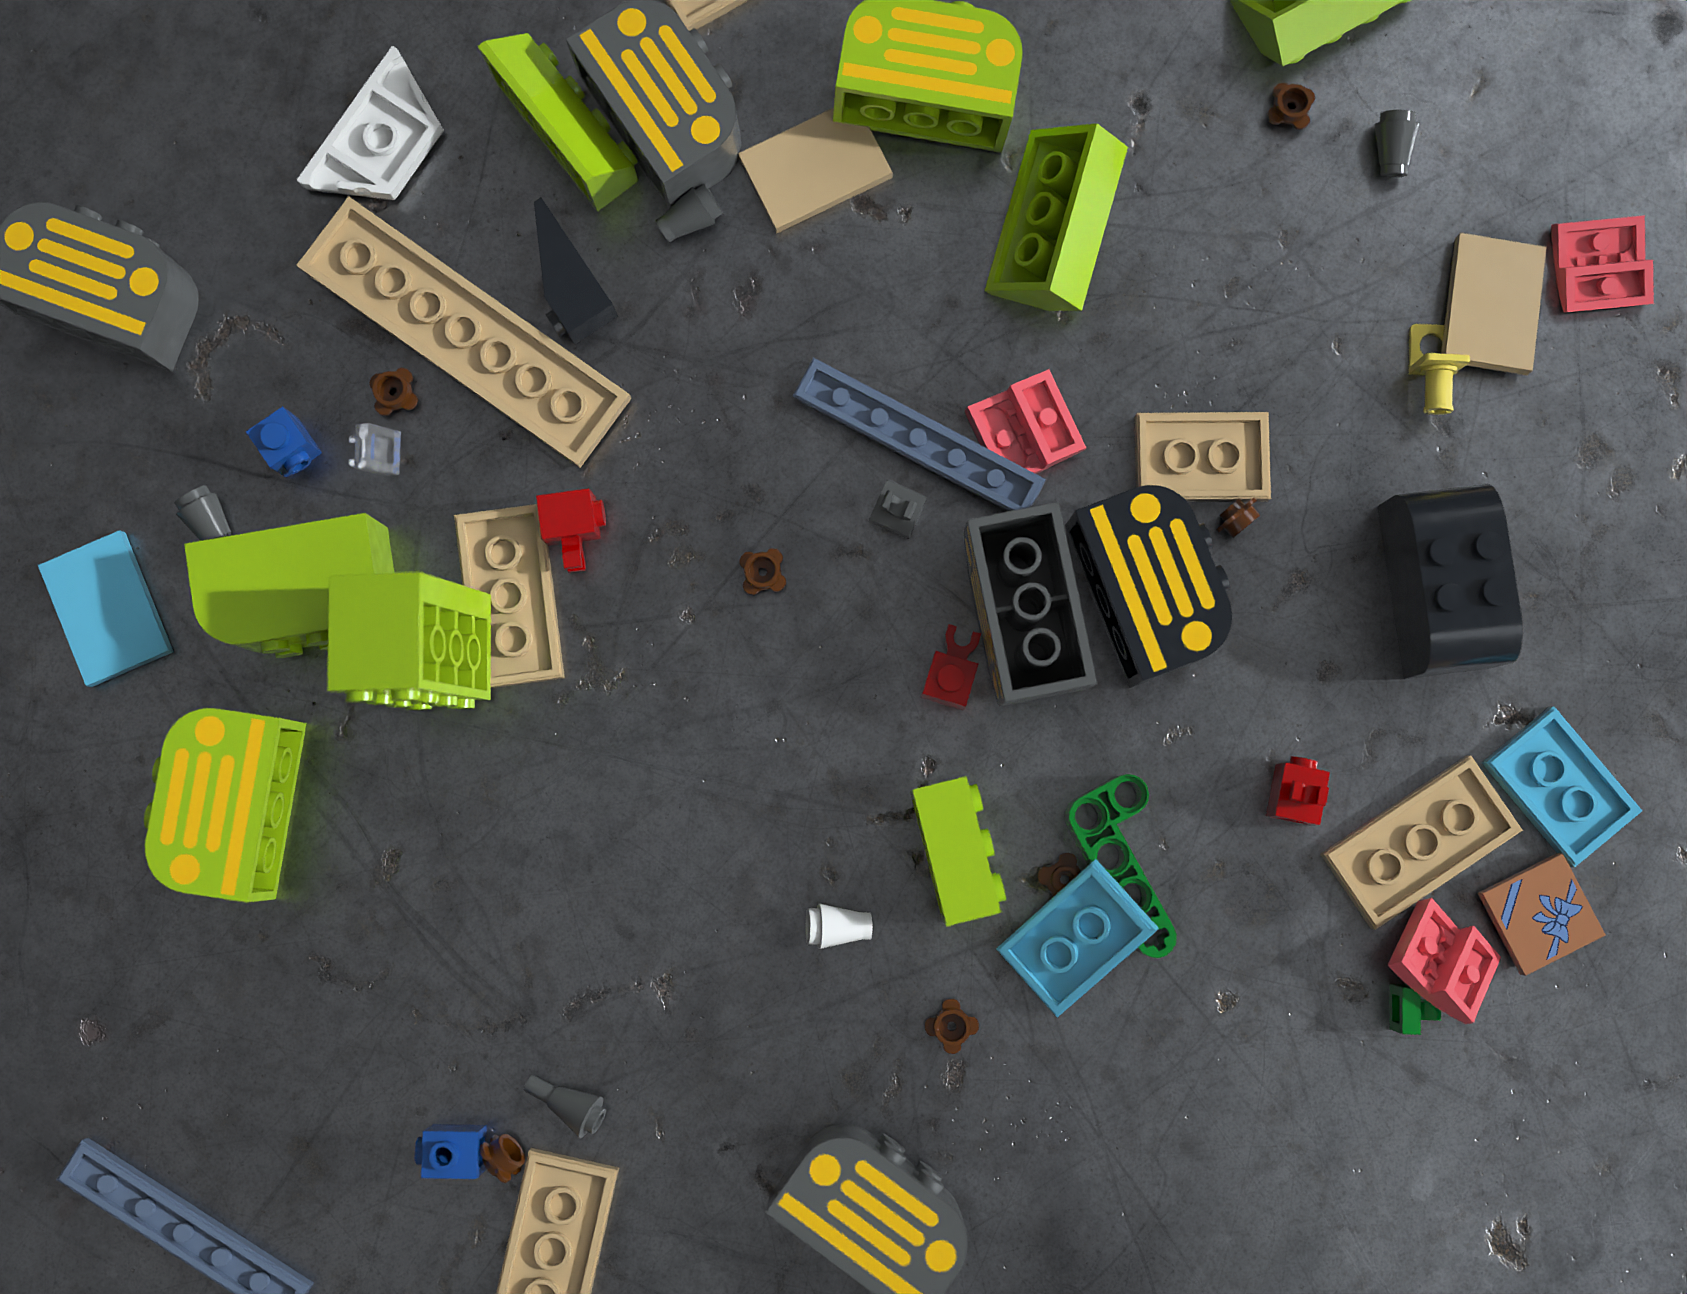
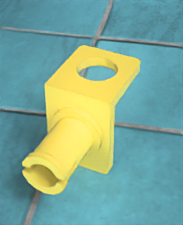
M1413 324L1409 329V374L1425 375V407L1423 412L1426 414L1442 415L1453 412V375L1470 363V355L1439 353L1423 355L1421 352L1420 342L1426 335L1437 336L1443 342L1445 325Z

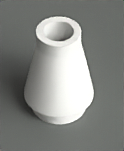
M818 904L817 908H807L805 918L806 942L808 945H817L818 949L858 940H870L872 937L871 913L857 912Z

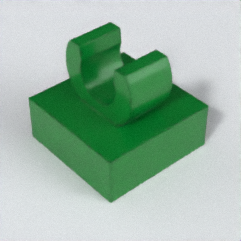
M1389 984V1030L1400 1034L1421 1035V1020L1441 1021V1010L1427 1000L1421 999V996L1408 985Z

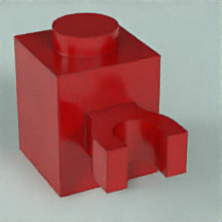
M589 488L536 495L541 539L548 546L562 544L563 566L565 570L567 569L568 573L586 571L582 541L601 539L599 527L606 526L603 500H596L595 495Z
M948 624L945 634L947 652L945 654L935 651L921 698L964 710L979 663L969 661L967 658L976 649L981 633L973 631L970 643L966 646H959L954 641L957 626Z
M1291 756L1290 763L1275 764L1266 816L1309 826L1320 825L1323 808L1326 806L1329 793L1327 786L1330 772L1317 769L1318 761Z

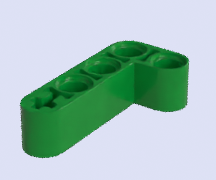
M1131 774L1120 775L1073 799L1064 811V821L1087 865H1090L1095 859L1098 861V851L1104 844L1110 843L1118 849V863L1113 868L1106 869V871L1122 888L1130 883L1137 885L1141 892V900L1138 906L1145 913L1150 909L1153 913L1147 916L1157 925L1158 930L1161 929L1162 931L1157 936L1159 945L1155 947L1152 944L1143 942L1136 948V951L1148 957L1161 958L1167 956L1174 949L1177 935L1174 926L1117 825L1145 808L1149 801V790L1147 784L1138 776ZM1122 782L1131 784L1136 791V800L1128 808L1120 806L1115 798V790ZM1084 803L1093 806L1097 812L1096 824L1087 830L1081 828L1075 819L1076 810Z

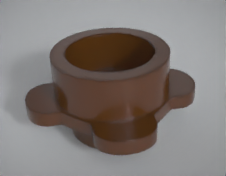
M1277 84L1272 92L1275 97L1273 107L1267 113L1269 121L1275 125L1281 122L1291 124L1296 130L1305 129L1310 123L1308 111L1315 101L1314 92L1300 84ZM1293 103L1295 109L1291 110L1287 105Z
M399 368L396 372L386 371L371 377L369 385L377 400L374 408L380 415L388 416L393 410L401 408L412 410L416 407L418 398L412 393L410 383L413 380V375L409 370ZM392 388L397 389V394L394 396L390 395Z
M1254 497L1247 504H1244L1240 498L1219 515L1224 523L1216 530L1221 532L1225 529L1232 538L1237 536L1260 516L1252 506L1257 499Z
M771 548L767 552L755 554L746 552L741 556L739 563L745 572L746 580L743 582V589L746 593L756 595L760 590L767 589L779 592L785 587L786 579L781 575L780 568L783 556L779 550ZM765 568L767 574L764 576L759 575V569Z
M1062 853L1059 856L1058 862L1050 867H1042L1039 870L1038 881L1047 886L1048 890L1052 893V898L1081 873L1077 866V857L1072 853ZM1063 875H1067L1069 878V881L1066 884H1063L1060 881V878Z
M946 999L942 1003V1010L935 1017H930L925 1022L926 1033L929 1036H936L943 1043L944 1050L949 1054L958 1053L962 1048V1043L967 1040L969 1035H975L979 1030L978 1020L973 1016H967L960 1009V1003L956 999ZM949 1022L956 1024L955 1030L951 1031L948 1029L947 1025Z
M508 1134L494 1135L490 1138L489 1144L484 1142L479 1147L485 1168L501 1182L507 1183L511 1180V1174L517 1175L521 1172L525 1156L521 1146L512 1136Z

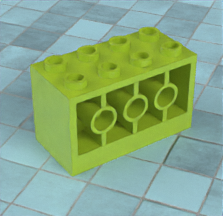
M422 572L329 575L328 691L345 693L346 702H366L367 705H386V707L405 708V710H432V706L447 707V709H475V701L491 700V594Z

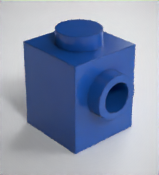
M283 406L246 431L269 467L284 477L302 471L314 458L322 454L299 418Z
M432 1124L423 1130L422 1137L417 1138L415 1145L416 1165H421V1178L477 1179L485 1172L479 1147L486 1142L487 1125Z

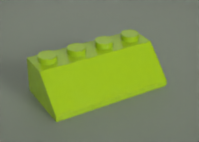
M1230 0V3L1260 53L1281 66H1285L1302 60L1305 54L1323 44H1330L1339 40L1342 34L1358 25L1374 21L1380 13L1393 6L1411 0Z
M525 33L486 40L478 45L494 82L597 212L639 181L634 168L638 161L632 151L623 141L616 144L609 136L608 132L612 129L605 117L597 108L590 112L582 102V99L585 98L584 92L571 75L564 79L555 68L559 65V61L546 43L543 42L538 46L531 36Z
M1098 123L1034 129L1030 131L984 290L986 293L1047 311H1082L1128 146Z

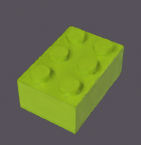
M967 776L911 790L910 795L942 922L946 926L1001 913L999 902L1006 901V894L1000 874L996 872L991 873L987 857L994 856L995 852L989 829L980 830L976 812L983 811V804L977 784L969 785Z

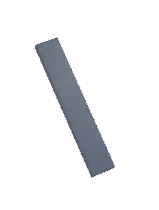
M815 358L812 359L793 394L796 400L1008 512L1032 507L1046 482V479Z
M89 1138L81 1140L56 1179L233 1294H307L314 1284L308 1278Z

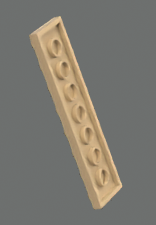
M349 196L296 265L305 274L579 468H581L631 400L629 393Z

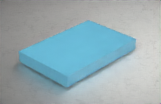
M119 530L38 565L86 686L94 687L174 652L125 532Z
M1554 706L1548 707L1482 762L1484 767L1557 853H1563L1570 867H1576L1642 812V809Z
M1095 859L998 946L996 950L1053 1014L1059 1017L1154 934L1158 927Z

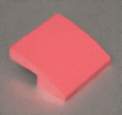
M1645 215L1551 224L1555 274L1563 312L1654 304L1653 260H1645Z
M1049 369L1014 383L1006 391L972 404L964 411L981 446L1035 474L1086 449L1084 441Z
M1432 898L1417 902L1388 966L1411 989L1436 1008L1464 1024L1474 1023L1501 956L1475 926L1459 929Z

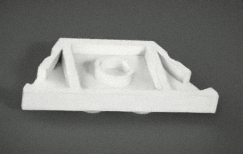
M393 46L390 48L298 177L297 181L302 187L314 191L395 200L444 130L397 48Z

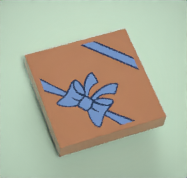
M1556 853L1478 892L1520 975L1526 976L1606 936L1563 853Z

